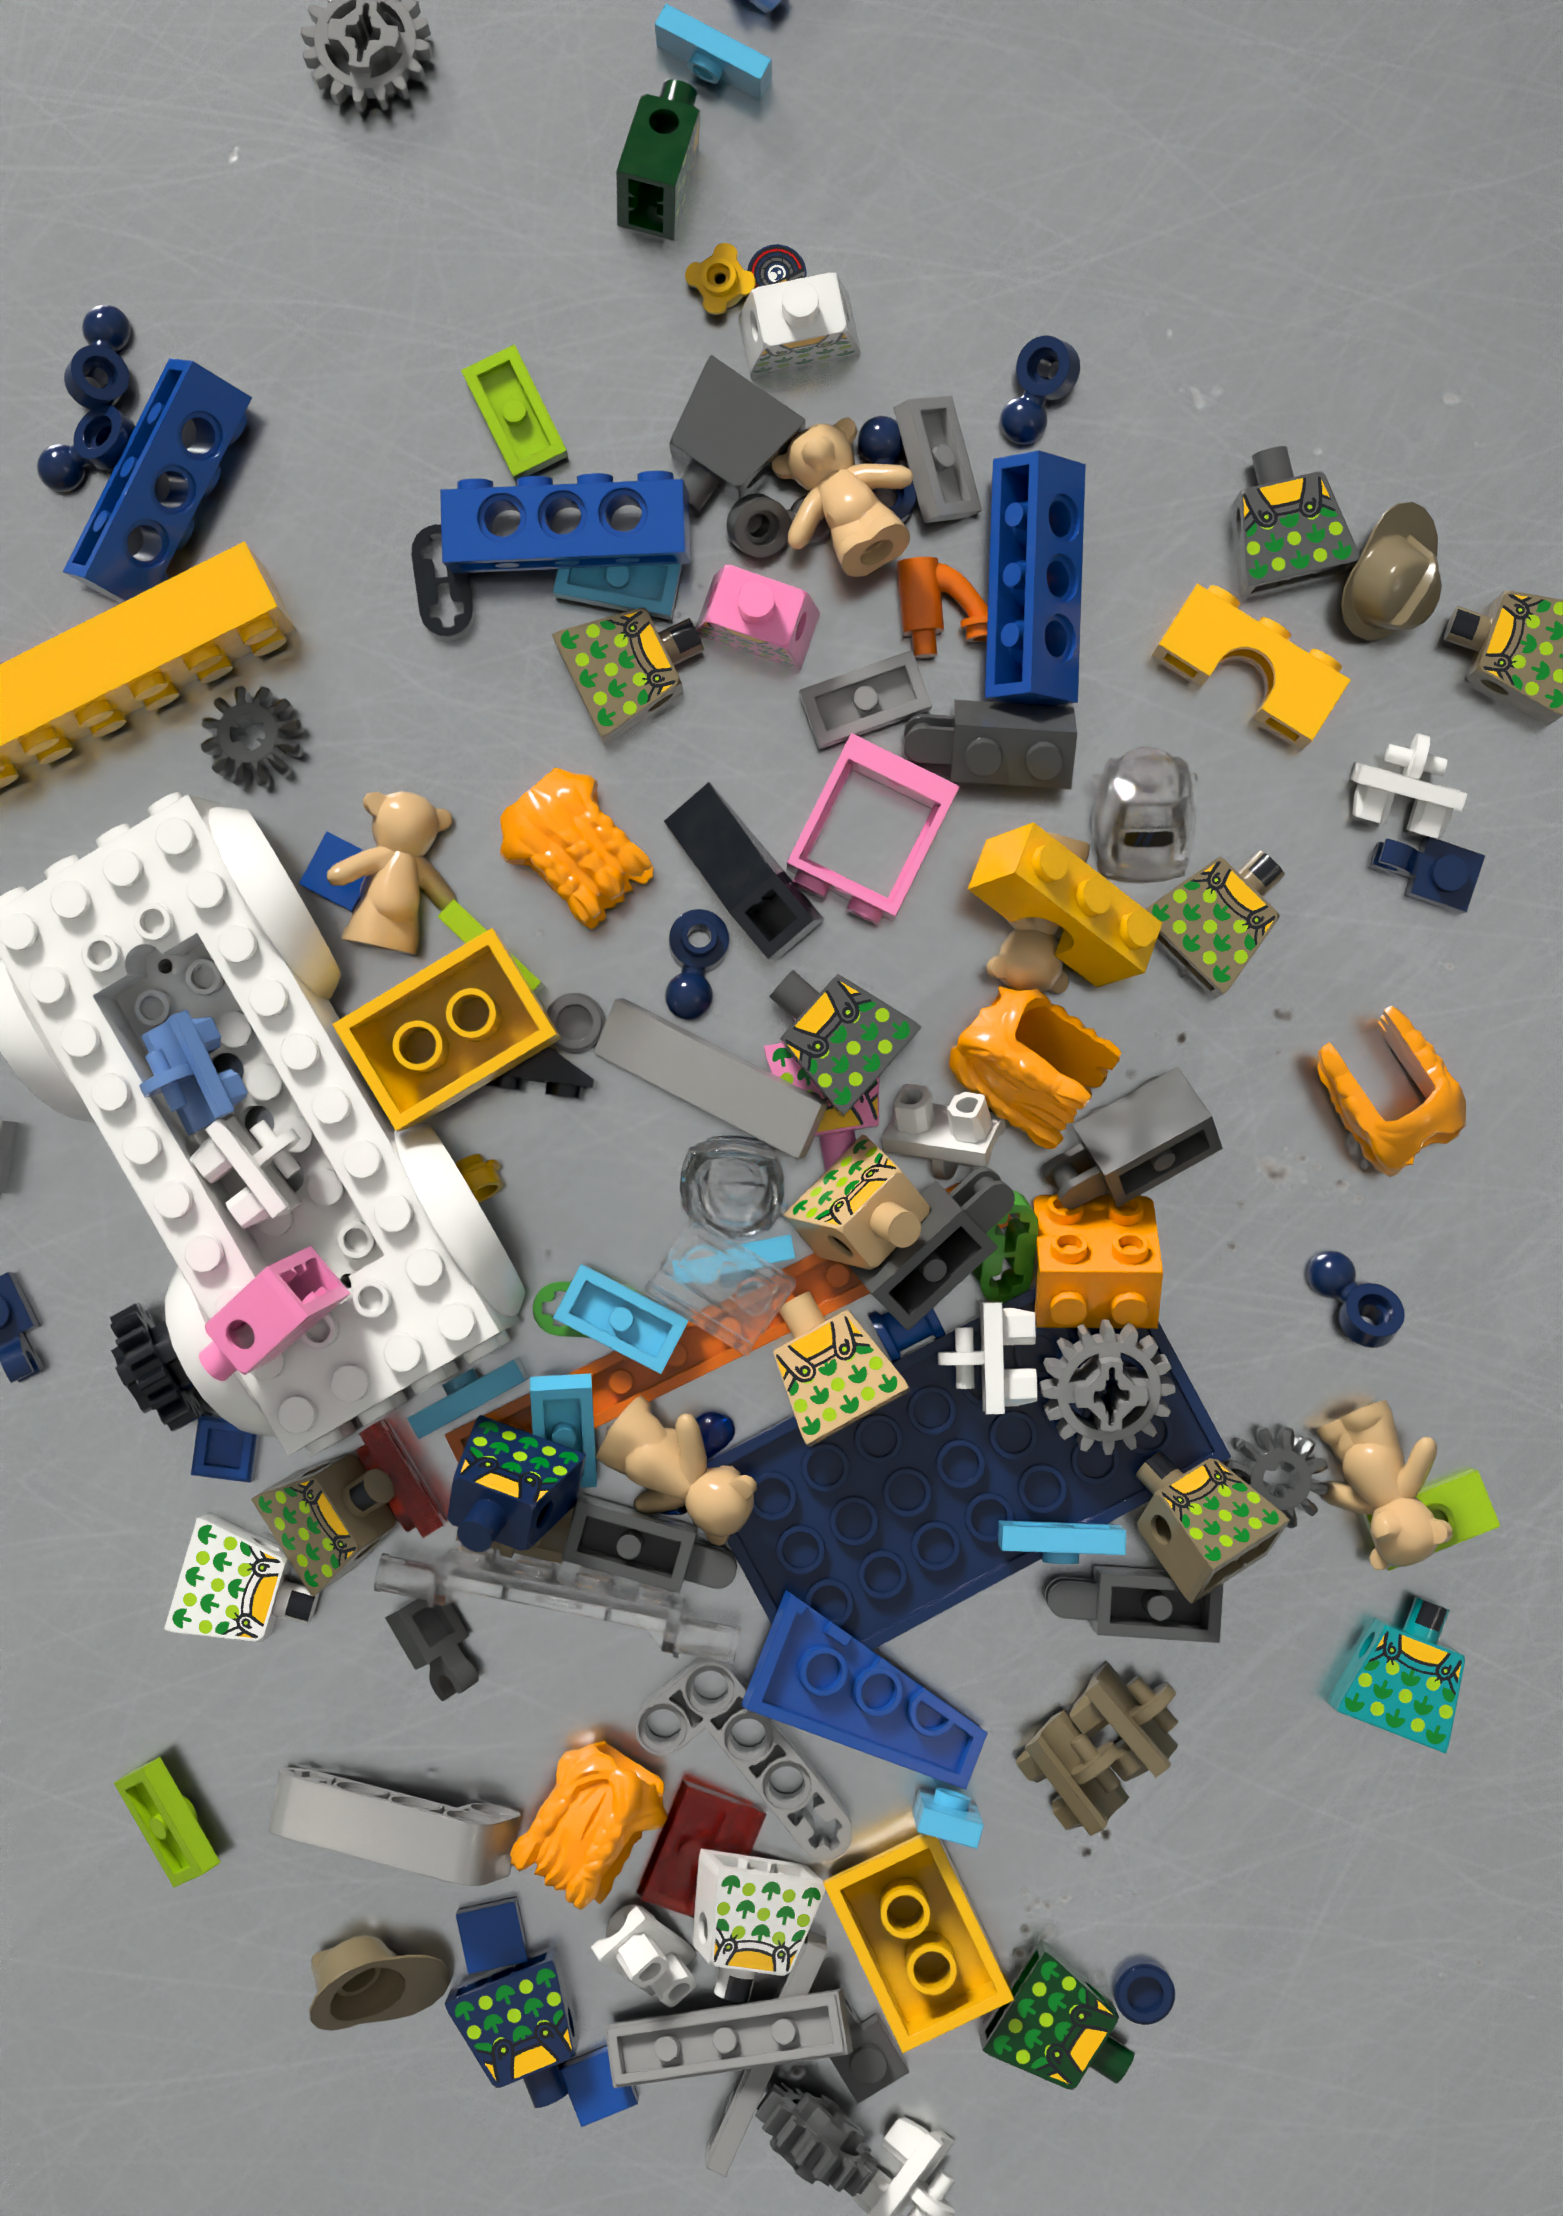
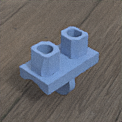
M188 1010L171 1015L163 1024L141 1036L149 1052L145 1058L154 1075L139 1085L144 1098L162 1093L170 1111L177 1112L188 1136L206 1129L217 1119L224 1118L235 1111L233 1106L247 1097L248 1092L239 1073L230 1069L218 1074L209 1054L221 1047V1035L213 1018L192 1019Z

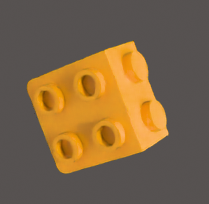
M1058 1194L1037 1196L1033 1203V1211L1038 1217L1039 1225L1036 1240L1038 1262L1035 1298L1036 1328H1078L1077 1326L1084 1324L1086 1328H1100L1102 1320L1109 1319L1113 1328H1123L1127 1323H1130L1135 1328L1158 1329L1163 1267L1153 1200L1147 1196L1139 1195L1117 1207L1110 1195H1100L1080 1207L1067 1209L1062 1206L1058 1199Z

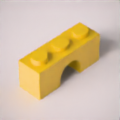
M1197 583L1152 655L1201 686L1208 680L1216 666L1224 660L1243 658L1253 662L1260 668L1266 680V695L1253 719L1299 748L1304 749L1313 741L1351 679L1340 673L1342 669L1341 664L1330 655L1317 649H1311L1308 653L1290 642L1291 633L1279 623L1266 617H1261L1257 621L1239 610L1240 601L1228 591L1215 585H1210L1206 589Z
M1034 822L987 839L968 886V890L1010 922L1034 917L1052 921L1063 927L1064 930L1054 956L1095 987L1145 973L1162 926L1160 920Z

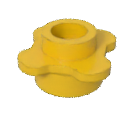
M729 243L718 244L714 248L713 255L701 263H691L685 272V279L688 285L699 290L704 298V309L712 315L724 313L727 308L736 305L743 296H748L756 286L753 273L742 268L737 260L738 252L736 248ZM719 274L726 276V280L722 284L715 282V278Z

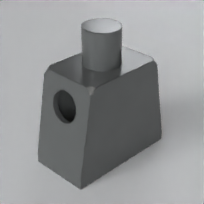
M713 355L707 360L669 443L671 455L686 466L678 479H683L689 491V509L696 513H699L716 487L737 501L748 495L772 470V461L777 456L787 453L788 445L797 434L805 430L806 424L805 418Z

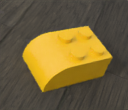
M493 928L332 1024L396 1131L405 1130L439 1113L562 1039L500 935Z
M922 1833L823 1880L827 1894L902 2053L1014 2000L1004 1970L940 1838Z

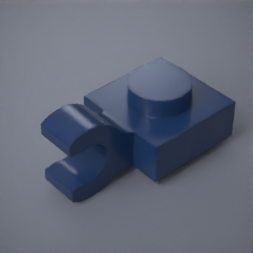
M1429 836L1423 839L1419 851L1407 844L1387 838L1384 843L1378 842L1371 865L1409 877L1406 896L1462 914L1468 910L1485 855Z
M7 1272L0 1276V1362L9 1381L13 1383L18 1380L21 1383L42 1372L40 1364L24 1334L40 1325L15 1274Z

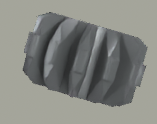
M244 686L236 687L234 696L237 705L233 707L223 698L218 697L213 703L223 716L220 720L211 717L203 718L201 723L204 729L217 734L216 737L201 743V749L205 754L219 755L212 765V770L219 776L233 770L232 782L241 788H244L248 783L252 771L255 781L261 788L270 786L271 779L268 769L272 767L280 775L287 777L291 774V769L281 760L283 755L301 757L303 753V748L299 744L287 740V738L299 735L304 731L300 720H285L290 715L293 705L286 698L272 705L273 693L264 686L260 687L253 702ZM254 724L260 731L265 733V738L261 739L258 737L256 740L261 745L251 750L243 742H240L241 735L248 737L249 735L244 730Z
M1283 1426L1278 1433L1276 1443H1274L1269 1429L1260 1427L1256 1430V1438L1260 1448L1255 1449L1249 1442L1240 1439L1236 1443V1447L1242 1454L1248 1457L1244 1464L1234 1460L1227 1461L1225 1466L1236 1475H1242L1243 1481L1289 1518L1290 1521L1286 1527L1294 1528L1297 1526V1516L1294 1509L1296 1506L1310 1516H1314L1318 1512L1316 1505L1306 1498L1309 1492L1312 1491L1320 1495L1328 1493L1329 1486L1318 1480H1312L1313 1474L1323 1472L1328 1468L1327 1461L1323 1458H1313L1305 1461L1313 1452L1316 1443L1311 1438L1305 1437L1293 1447L1295 1436L1292 1428ZM1279 1462H1284L1285 1465L1281 1467V1470L1290 1474V1480L1287 1485L1277 1484L1274 1493H1269L1268 1491L1272 1488V1485L1263 1481L1265 1471H1276Z

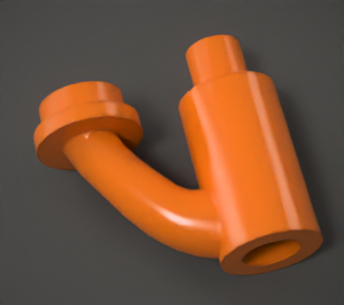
M913 557L897 562L903 635L912 636L915 658H929L938 655L936 634L944 631L941 592L948 593L969 616V618L960 621L961 630L966 632V641L987 642L988 606L973 585L960 572L946 564L938 563V558Z

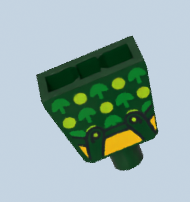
M666 80L662 85L659 97L650 94L640 97L616 170L617 225L672 240L675 239L699 149L700 110L694 106L697 91L693 86L684 81Z
M1041 1939L1011 1985L1014 2000L997 2008L980 2034L982 2051L991 2057L1068 2090H1074L1078 2086L1089 2067L1113 2083H1119L1131 2066L1135 2052L1109 2036L1119 2019L1115 2006L1053 1947Z

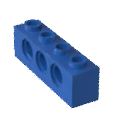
M169 358L63 573L119 604L168 580V574L165 571L175 551L180 550L188 542L194 529L192 517L202 497L209 495L215 488L221 474L219 463L228 445L234 443L240 437L246 426L247 414L245 411L252 397L194 361ZM191 419L195 424L197 434L193 445L186 449L182 442L181 434L184 425ZM166 473L170 481V491L167 497L162 502H159L155 495V483L160 475ZM139 526L142 530L144 541L140 551L132 556L128 549V537L132 530Z
M1040 450L993 459L985 698L1006 703L1047 706L1078 703L1086 464Z
M645 471L637 474V481L613 482V476L609 474L590 473L577 476V484L553 485V478L526 476L517 479V486L493 487V481L488 479H463L457 482V489H440L442 563L452 573L691 563L689 491L683 479H674L672 472ZM625 505L639 507L642 515L640 522L635 528L624 532L612 528L611 520L617 509ZM569 507L580 510L581 520L575 530L567 534H558L552 531V520L558 511ZM506 510L519 512L520 524L514 533L504 537L493 534L492 525L498 514Z

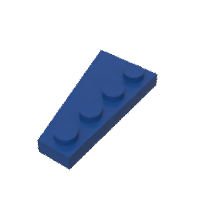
M785 1590L741 1705L746 1710L966 1790L988 1732Z

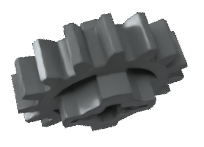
M780 2083L779 2086L773 2084L759 2103L755 2116L764 2123L762 2129L773 2136L770 2140L772 2150L781 2155L794 2168L795 2174L813 2185L815 2181H820L827 2186L831 2185L838 2192L844 2189L851 2196H855L857 2193L861 2195L879 2171L877 2168L878 2160L869 2154L872 2150L861 2142L865 2137L862 2128L854 2124L840 2110L839 2105L826 2096L821 2095L817 2098L808 2092L803 2094L797 2088H794L792 2091L784 2083Z

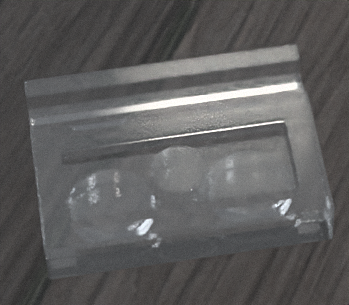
M693 1215L661 1262L659 1270L652 1280L650 1279L646 1284L645 1294L738 1352L748 1356L752 1351L755 1341L760 1334L763 1335L795 1289L796 1282L795 1278Z

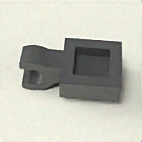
M440 1584L426 1590L385 1617L414 1669L417 1670L427 1664L430 1665V1684L441 1701L448 1699L457 1692L458 1694L464 1692L479 1681L475 1668L466 1659L457 1645L470 1635Z
M844 1994L853 2052L849 2055L829 2058L857 2104L908 2074L909 2067L879 2016L876 2014L861 2023Z

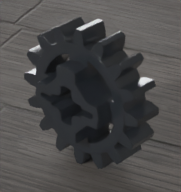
M134 1303L110 1316L112 1322L110 1327L117 1337L115 1342L118 1346L111 1350L116 1359L117 1367L115 1368L123 1385L133 1395L141 1411L147 1413L156 1409L164 1425L167 1424L172 1432L200 1418L201 1414L198 1410L200 1405L193 1395L195 1393L193 1387L195 1386L186 1375L174 1351L166 1321L155 1325L150 1313L147 1310L144 1311L140 1303Z

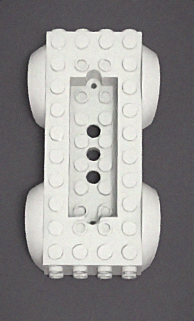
M175 792L153 803L147 809L150 817L130 828L126 823L102 834L95 841L99 848L83 858L78 859L77 855H71L48 867L44 871L47 880L27 891L25 886H21L0 896V1052L16 1076L36 1097L56 1112L79 1121L96 1123L178 1265L165 1297L166 1325L174 1351L186 1375L202 1398L223 1419L241 1431L258 1436L278 1438L288 1456L306 1447L312 1457L356 1432L357 1430L351 1421L356 1417L365 1426L406 1403L408 1399L403 1390L411 1386L417 1396L459 1372L460 1370L454 1360L462 1355L468 1365L510 1342L511 1339L506 1330L520 1322L516 1314L519 1313L526 1291L495 1231L429 1123H418L405 1130L396 1131L332 1024L340 1019L329 999L332 997L342 973L303 900L252 815L246 809L222 807L220 803L190 794L182 797L180 792ZM188 1010L192 1019L213 1018L221 1035V1047L210 1053L209 1056L212 1062L223 1053H231L237 1056L243 1064L244 1074L242 1082L248 1092L246 1098L233 1106L235 1111L223 1119L225 1121L236 1115L245 1126L246 1114L251 1108L259 1105L271 1112L274 1119L273 1132L277 1137L289 1129L293 1128L301 1139L289 1150V1153L301 1164L305 1175L303 1185L295 1192L302 1201L299 1206L289 1214L275 1218L270 1217L249 1228L243 1229L229 1212L226 1202L244 1189L247 1184L235 1169H232L214 1183H210L203 1178L191 1162L190 1157L210 1137L204 1129L188 1136L177 1112L170 1111L162 1093L144 1098L139 1085L154 1075L145 1058L149 1052L141 1038L143 1034L163 1024L171 1015ZM312 1246L351 1294L272 1361L246 1375L237 1370L225 1381L213 1378L204 1369L199 1360V1353L213 1341L205 1331V1324L267 1266Z

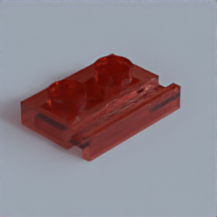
M386 1419L379 1420L358 1433L365 1445L356 1451L368 1471L379 1469L385 1472L393 1483L396 1497L388 1503L404 1530L408 1533L417 1528L422 1538L444 1526L447 1522L446 1517Z
M682 1780L636 1893L643 1901L694 1918L700 1850L707 1849L750 1856L767 1814L758 1806L747 1805L739 1802L736 1798Z

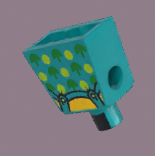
M1415 1596L1403 1629L1375 1619L1331 1691L1327 1703L1337 1712L1446 1754L1465 1665V1655L1451 1647L1438 1643L1450 1609Z

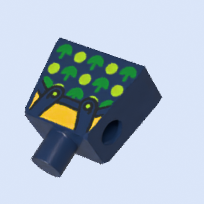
M479 1415L454 1474L447 1515L449 1522L453 1526L458 1527L457 1536L460 1542L467 1549L474 1552L487 1551L494 1541L519 1551L529 1550L577 1503L586 1454Z
M557 1946L529 1957L526 1962L506 1966L450 1990L445 2001L447 2012L495 2088H501L523 2079L534 2108H542L553 2104L568 2094L557 2064L565 2062L576 2055L578 2035L561 1956Z

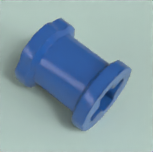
M933 1308L909 1331L889 1311L883 1314L877 1311L868 1314L892 1363L901 1358V1351L932 1335L937 1339L946 1335Z

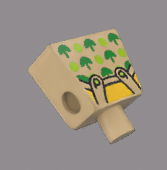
M862 1134L783 1216L817 1256L871 1270L878 1267L896 1247L905 1248L915 1243L921 1232V1222L929 1215L931 1207L898 1166L866 1135Z
M810 1291L795 1297L778 1308L794 1339L775 1349L773 1354L801 1435L807 1446H813L910 1391L905 1379L849 1310L843 1311L826 1321Z

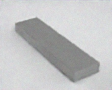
M624 998L615 999L593 1054L796 1159L806 1157L829 1102Z
M808 1931L791 1972L782 1977L773 1999L809 1993L827 1953L826 1937L813 1931ZM776 2065L740 2071L706 2146L705 2164L707 2169L724 2177L727 2176Z
M843 1989L614 2022L604 2026L613 2088L849 2055L853 2052Z

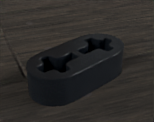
M434 524L422 529L412 543L411 556L419 613L424 626L433 637L442 641L453 642L464 638L471 631L475 623L476 610L471 574L452 573L446 567L447 577L438 578L437 569L432 559H424V553L433 551V541L442 540L441 525ZM442 589L450 590V597L455 607H464V613L454 617V626L444 627L440 618H432V612L441 609L440 590Z

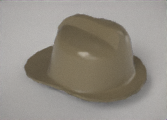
M1414 502L1397 503L1384 512L1375 525L1343 589L1341 608L1344 623L1354 635L1367 641L1384 639L1396 631L1416 628L1423 624L1434 612L1440 600L1442 588L1437 561L1438 535L1434 520L1424 507Z
M368 1935L353 1937L338 1944L336 1947L317 1952L312 1956L311 1970L315 1979L317 1994L309 2008L310 2021L318 2029L334 2031L358 2024L394 2020L414 2015L432 2006L444 1995L450 1984V1970L442 1960L429 1955L397 1956L377 1937Z

